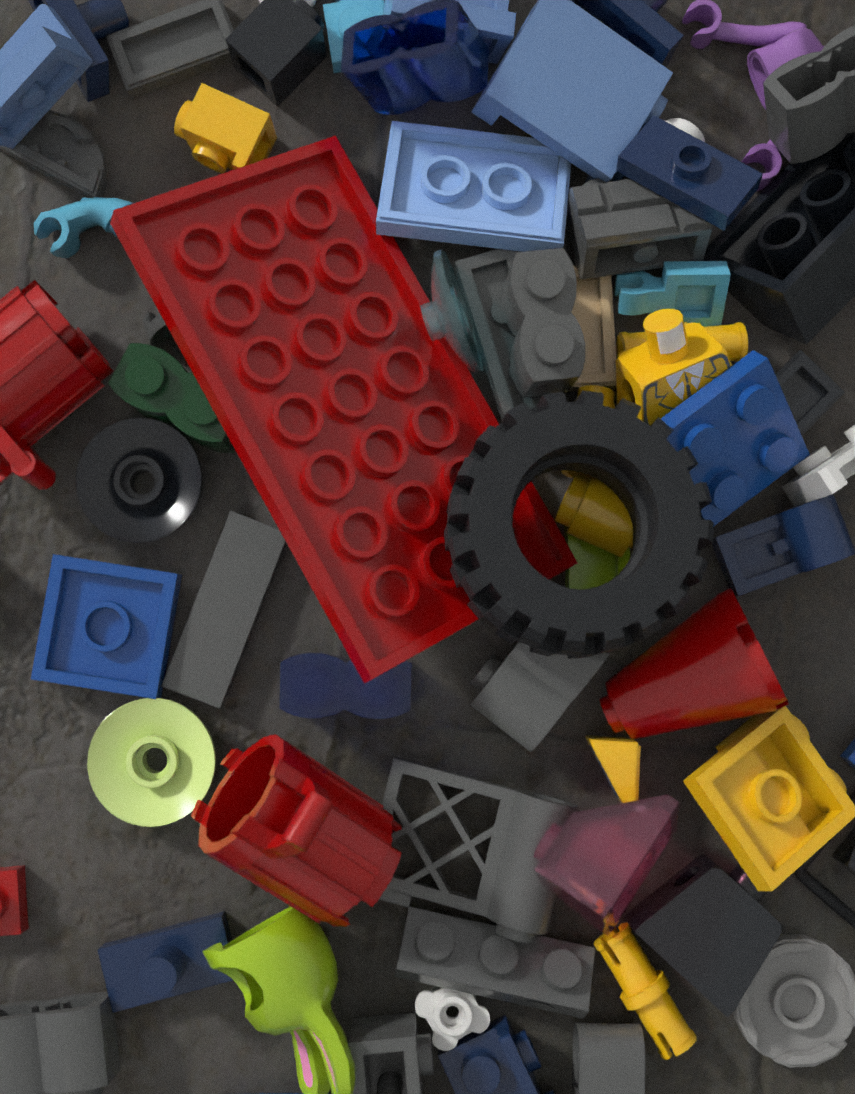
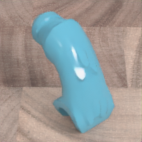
M82 198L80 201L41 212L34 222V234L39 239L49 237L56 230H62L59 239L52 244L50 252L55 257L69 258L78 252L81 244L79 235L88 228L101 226L106 232L117 236L110 224L113 210L133 203L119 198Z

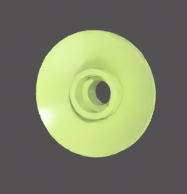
M164 698L134 700L111 712L97 728L88 751V776L91 787L100 803L117 818L127 823L144 827L167 825L191 813L197 800L203 801L207 795L216 770L215 747L209 730L203 721L186 706ZM152 748L163 750L167 756V765L162 771L153 770L147 763V754Z

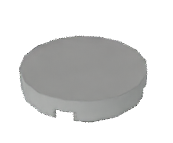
M781 934L732 1014L742 1035L762 1055L789 1068L815 1067L836 1057L846 1047L847 1043L845 1040L851 1034L852 1028H855V976L850 965L826 943L804 934Z

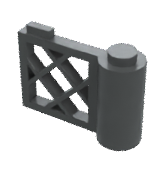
M398 757L393 758L382 802L383 809L392 814L393 819L396 813L403 825L402 830L392 833L393 841L407 833L426 866L408 877L394 874L379 900L409 908L412 897H417L484 916L497 923L495 932L498 935L517 942L532 943L534 934H547L578 806L553 796L527 790H518ZM405 774L428 780L441 802L439 806L414 821L411 820L399 799ZM441 784L464 791L450 799ZM473 793L500 800L495 824L472 838L454 805ZM446 810L464 843L434 860L416 827ZM491 837L485 860L477 844ZM469 850L482 873L477 897L451 890L439 867ZM430 873L437 886L418 881V879Z

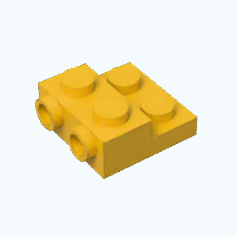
M786 706L777 709L778 711L752 716L715 746L718 752L683 780L758 891L775 890L855 818V805L847 795L844 781L834 770L827 766L811 743L809 732L805 725L796 716L792 715Z

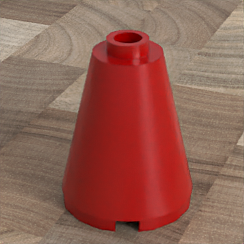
M731 588L718 593L605 682L608 695L599 699L602 710L613 731L618 733L626 730L632 740L778 711L777 709L789 705Z

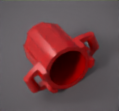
M33 280L24 289L16 286L0 299V485L15 474L35 488L46 490L54 484L56 473L54 469L43 462L32 445L105 386L103 380L113 373L114 370L79 327L74 329L56 308L58 303L36 280Z
M276 734L261 738L245 752L238 748L231 749L220 763V765L228 769V772L216 788L210 802L207 805L203 801L197 800L191 817L200 823L198 845L207 856L317 923L321 921L327 922L333 927H346L350 925L349 919L343 916V914L360 901L373 907L391 882L401 858V852L391 846L393 841L392 830L395 832L402 830L401 825L393 819L392 814L383 809V805Z

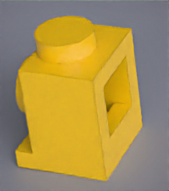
M201 83L193 102L187 100L181 106L174 125L175 135L187 141L191 151H193L192 157L205 167L219 173H225L227 167L234 170L267 159L277 139L270 113Z

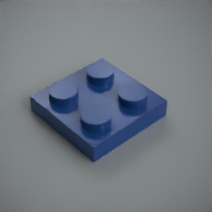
M754 350L661 418L674 430L666 440L677 452L688 446L699 463L689 473L694 484L707 482L712 502L701 509L702 520L714 522V526L810 455L769 359Z
M53 554L31 680L151 699L161 698L163 691L161 685L166 673L182 575Z

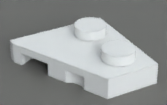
M855 425L844 432L850 441L832 454L826 446H823L793 467L798 476L783 485L782 489L794 507L829 496L848 484L846 479L855 474Z

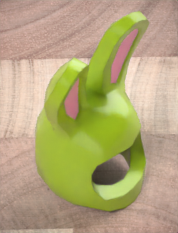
M288 907L227 944L216 943L202 951L211 969L226 974L238 985L246 1002L245 1017L258 1032L274 1036L290 1032L299 1087L303 1094H328L330 1088L332 1094L354 1093L355 1063L345 1032L331 1010L330 1004L338 982L336 960L331 945L317 922L294 908Z

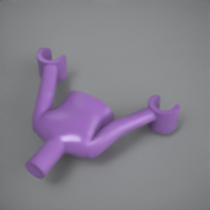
M696 0L691 3L682 20L683 24L699 21L707 27L700 29L694 34L690 43L696 49L707 47L713 39L761 47L749 52L747 55V66L754 89L765 110L763 83L767 77L786 62L808 53L822 51L824 48L812 30L808 29L807 25L802 22L790 21L763 26L721 22V10L711 0ZM771 140L767 144L762 143L753 146L741 161L746 165L757 162L766 169L758 190L766 188L781 169L782 153Z

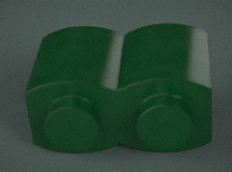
M130 343L108 382L113 391L147 418L158 420L168 425H175L199 445L216 452L234 453L235 449L194 374L188 372L172 355L158 347L143 343Z

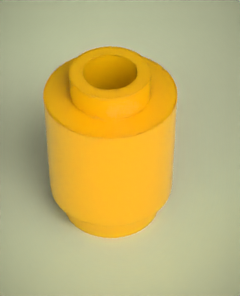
M574 475L554 521L567 526V534L622 557L627 548H632L633 526L628 510L613 490L600 480L591 476L589 481Z

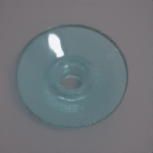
M443 249L434 252L431 266L432 301L420 305L425 326L432 341L445 337L453 351L474 373L483 371L482 357L457 277Z

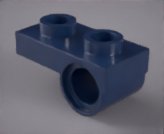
M834 494L714 537L712 543L728 587L732 589L735 597L796 574L832 564L855 554V547Z

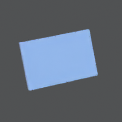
M392 121L376 218V234L519 252L563 248L571 162L533 137Z

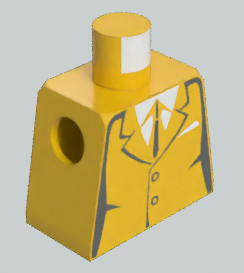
M661 309L649 314L643 322L647 342L622 352L615 361L617 404L623 398L640 405L641 409L637 418L650 426L658 417L661 419L732 366L724 347L700 323L691 322L685 325L683 314L676 309Z

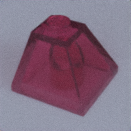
M662 795L574 812L563 828L554 823L544 834L534 852V858L540 861L535 868L539 881L594 927L609 937L676 833L679 802L669 795Z

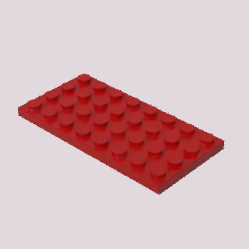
M335 135L113 210L110 224L365 684L479 620L467 606L470 599L463 587H456L450 572L452 560L450 551H445L444 530L447 525L448 516L446 509L456 477L465 457L470 455L476 440L490 425L497 427L499 423L394 237L376 234L378 209ZM531 481L520 493L513 513V532L523 556L537 572L549 580L578 562Z

